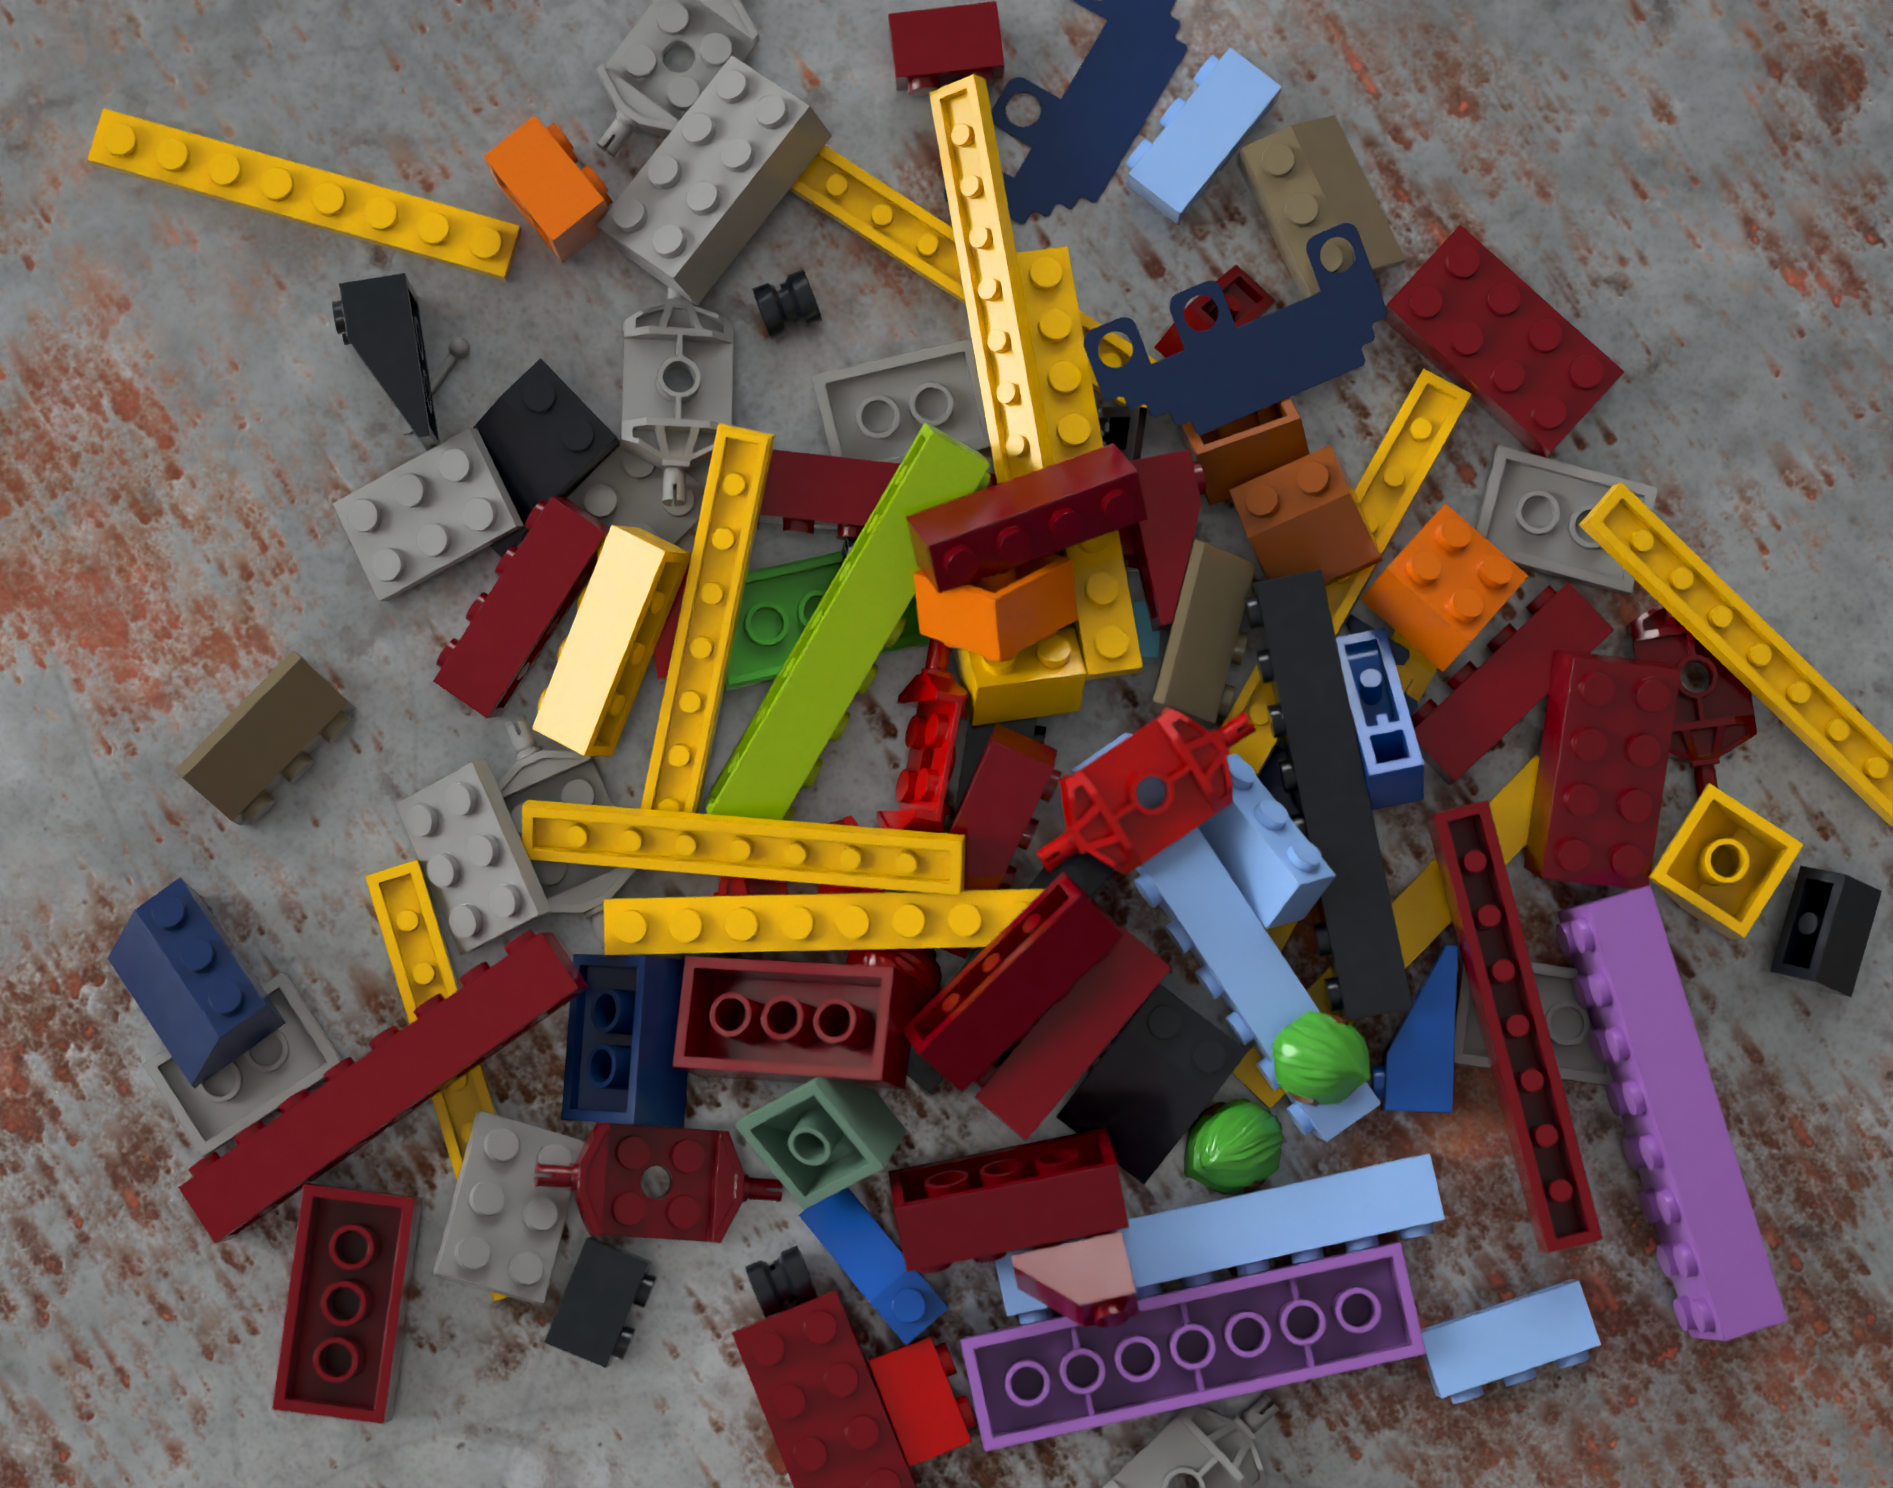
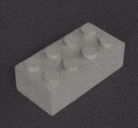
M731 56L596 226L623 256L698 306L832 135L810 105L734 56Z

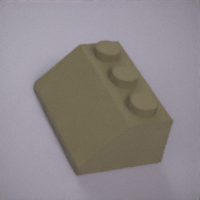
M1335 115L1290 125L1240 149L1237 165L1302 299L1321 292L1306 252L1307 242L1312 236L1339 224L1350 223L1357 228L1374 276L1406 261ZM1331 238L1321 249V262L1328 271L1342 273L1352 265L1354 249L1350 242L1344 238Z
M1194 540L1148 713L1161 715L1159 712L1163 709L1172 708L1192 719L1200 726L1210 729L1215 725L1217 716L1228 717L1235 686L1225 684L1230 663L1241 665L1249 633L1239 631L1243 613L1246 610L1244 597L1252 596L1251 585L1262 581L1252 578L1256 566L1255 563L1206 542Z
M293 650L175 771L232 822L241 825L248 819L251 823H254L274 804L275 799L271 794L286 779L290 783H294L311 767L314 759L310 754L324 740L331 744L345 733L353 722L349 714L356 707L308 660Z

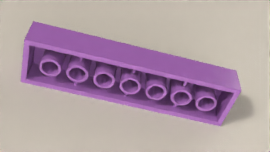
M1651 885L1615 893L1558 911L1557 914L1560 923L1556 925L1558 943L1566 956L1571 955L1574 968L1577 969L1579 976L1573 978V990L1581 1008L1588 1009L1594 1029L1589 1033L1593 1053L1600 1063L1604 1062L1605 1066L1608 1063L1613 1078V1083L1606 1085L1608 1102L1616 1116L1621 1115L1627 1137L1623 1138L1624 1153L1632 1169H1638L1644 1191L1640 1192L1641 1207L1647 1220L1650 1223H1655L1661 1244L1657 1245L1656 1248L1657 1257L1664 1274L1667 1277H1672L1678 1298L1674 1299L1673 1306L1681 1328L1684 1331H1689L1691 1338L1728 1341L1788 1321Z
M1395 1241L1137 1299L1139 1315L1129 1317L1128 1321L1124 1324L1112 1328H1100L1097 1325L1083 1327L1066 1316L1059 1315L1045 1320L960 1337L985 1452L1426 1354L1401 1243Z

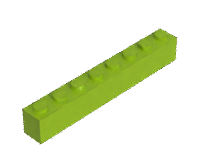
M924 423L705 798L703 804L707 814L792 820L795 807L791 806L801 787L808 789L817 778L822 767V760L819 759L820 754L829 740L836 742L844 732L850 719V713L846 711L857 692L863 695L871 686L878 671V665L874 664L884 645L891 647L899 638L906 623V618L902 615L913 597L916 598L913 573L921 569L917 565L906 517L986 489L990 481V474L986 471L991 464L981 453L928 423Z

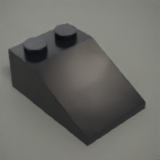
M402 273L339 283L341 300L332 302L337 334H342L345 345L353 346L362 362L426 451L439 445L440 441L430 386L418 297L406 274Z
M541 358L498 398L473 427L478 429L523 525H525L531 511L541 500L548 502L551 496L567 498L619 446L617 436ZM524 526L493 543L490 547L502 558L510 547H517L524 540L529 530Z
M1159 983L1056 1118L1076 1133L1106 1128L1117 1165L1144 1185L1216 1095L1248 1051Z

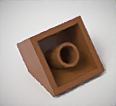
M1290 397L1201 436L1195 432L1192 422L1177 426L1185 450L1190 449L1193 463L1200 462L1206 480V494L1204 495L1210 506L1225 500H1233L1230 489L1310 454L1301 417Z
M1331 445L1229 490L1247 537L1268 580L1321 569L1324 585L1327 586L1383 561L1346 468Z

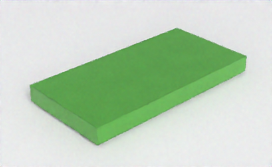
M842 551L748 572L724 692L775 680L837 574L840 562H842ZM913 597L902 615L906 618V623L899 638L891 647L884 645L879 656L929 645V637L920 634L916 598Z

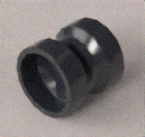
M804 270L788 275L786 281L780 284L781 290L777 291L775 286L769 283L752 288L771 340L786 335L790 328V321H793L795 325L803 324L807 327L822 321L821 313Z
M798 1246L782 1251L779 1258L773 1261L774 1264L769 1265V1263L760 1260L745 1266L751 1286L765 1318L781 1312L786 1300H789V1302L796 1300L803 1303L817 1297L816 1289Z

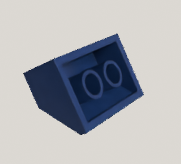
M181 877L134 910L108 956V960L193 1088L201 1085L286 1023L203 898Z
M573 954V963L590 988L571 1000L569 1005L561 1120L684 1128L688 1072L672 1066L685 960L638 955Z

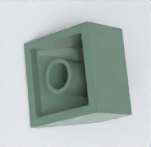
M821 1076L739 1119L735 1125L803 1210L885 1168L907 1131L873 1088Z

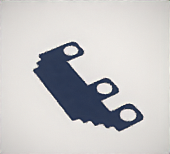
M1073 0L1106 19L1107 22L1062 98L1056 97L1023 77H1015L1007 83L991 110L993 123L1000 129L1032 146L1014 178L1002 171L1010 219L1020 224H1025L1032 212L1036 211L1046 217L1051 214L1054 207L1059 203L1072 209L1081 197L1092 203L1099 200L1188 50L1186 44L1175 38V34L1181 24L1179 20L1170 15V11L1176 0ZM1021 92L1030 93L1035 96L1041 107L1038 120L1026 127L1013 124L1006 115L1008 100L1013 95ZM945 188V189H944V199H945V201L948 203L947 193H946V188Z
M1342 223L1318 233L1308 240L1306 252L1321 292L1236 328L1223 290L1217 282L1205 281L1175 294L1170 300L1169 309L1184 350L1153 364L1150 363L1136 323L1128 317H1120L1087 332L1083 345L1103 399L1111 401L1120 396L1124 397L1127 407L1131 410L1143 404L1147 405L1150 415L1155 418L1169 413L1175 425L1180 426L1184 423L1192 422L1195 432L1201 436L1363 366L1366 360L1362 347L1373 342L1375 339L1372 328L1373 323L1385 319L1388 312L1357 228L1353 224ZM1331 238H1344L1350 242L1354 249L1353 263L1342 273L1328 271L1321 262V249ZM1198 295L1210 297L1218 308L1216 323L1206 331L1191 329L1184 319V308L1187 302ZM1115 331L1128 336L1133 347L1130 360L1118 368L1105 365L1098 355L1100 340L1106 334Z

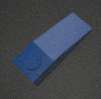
M1380 628L1336 637L1371 809L1375 810L1424 800V762L1386 629Z
M1445 945L1440 948L1412 999L1413 1008L1406 1010L1382 1054V1064L1372 1066L1371 1089L1377 1099H1380V1110L1452 1113L1458 945Z
M848 1187L808 1207L799 1214L804 1223L905 1345L949 1309V1305L919 1270L906 1271L903 1251Z

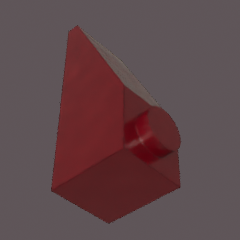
M1190 449L1130 461L1139 473L1148 517L1144 521L1130 525L1129 529L1152 632L1163 630L1173 623L1202 505L1200 495L1206 494V480L1200 462L1193 463Z

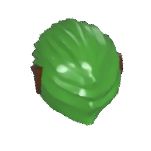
M1308 1011L1305 1015L1300 1016V1018L1295 1019L1291 1024L1284 1027L1274 1038L1272 1056L1274 1058L1276 1080L1282 1089L1299 1102L1317 1107L1319 1104H1339L1370 1079L1369 1054L1366 1043L1356 1028L1349 1024V1020L1327 1012Z
M1245 1098L1234 1099L1229 1103L1218 1102L1202 1111L1199 1119L1196 1120L1188 1132L1184 1154L1185 1177L1192 1178L1221 1194L1247 1193L1265 1183L1267 1178L1280 1167L1281 1147L1284 1136L1282 1134L1283 1128L1278 1121L1277 1115H1272L1270 1110H1265L1258 1104Z

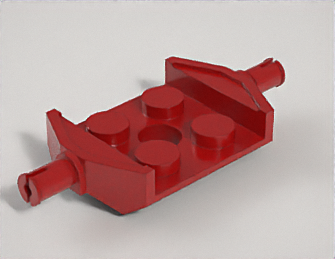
M930 637L925 668H922L921 674H916L898 695V704L916 707L917 711L916 715L910 719L905 735L906 746L910 749L906 769L900 773L896 784L895 796L896 800L900 802L899 809L895 811H877L876 814L878 824L881 828L943 833L945 830V816L950 814L951 807L946 805L944 800L947 784L953 774L956 762L955 740L959 720H967L968 711L965 710L966 699L969 698V691L952 679L953 673L946 672L951 647L946 646L942 641Z
M1165 708L1159 712L1161 715L1084 768L1072 776L1065 775L1060 779V788L1067 828L1064 829L1065 834H1062L1040 850L1035 851L1038 858L1043 860L1041 863L1050 872L1052 868L1072 856L1076 851L1079 854L1086 852L1120 874L1127 875L1233 803V784L1226 757L1231 754L1228 748H1231L1251 733L1256 732L1253 723H1247L1251 721L1250 718L1242 711L1238 716L1218 728L1217 731L1214 729L1208 731L1172 708ZM1156 776L1163 783L1164 797L1159 805L1147 809L1138 802L1136 790L1144 778Z

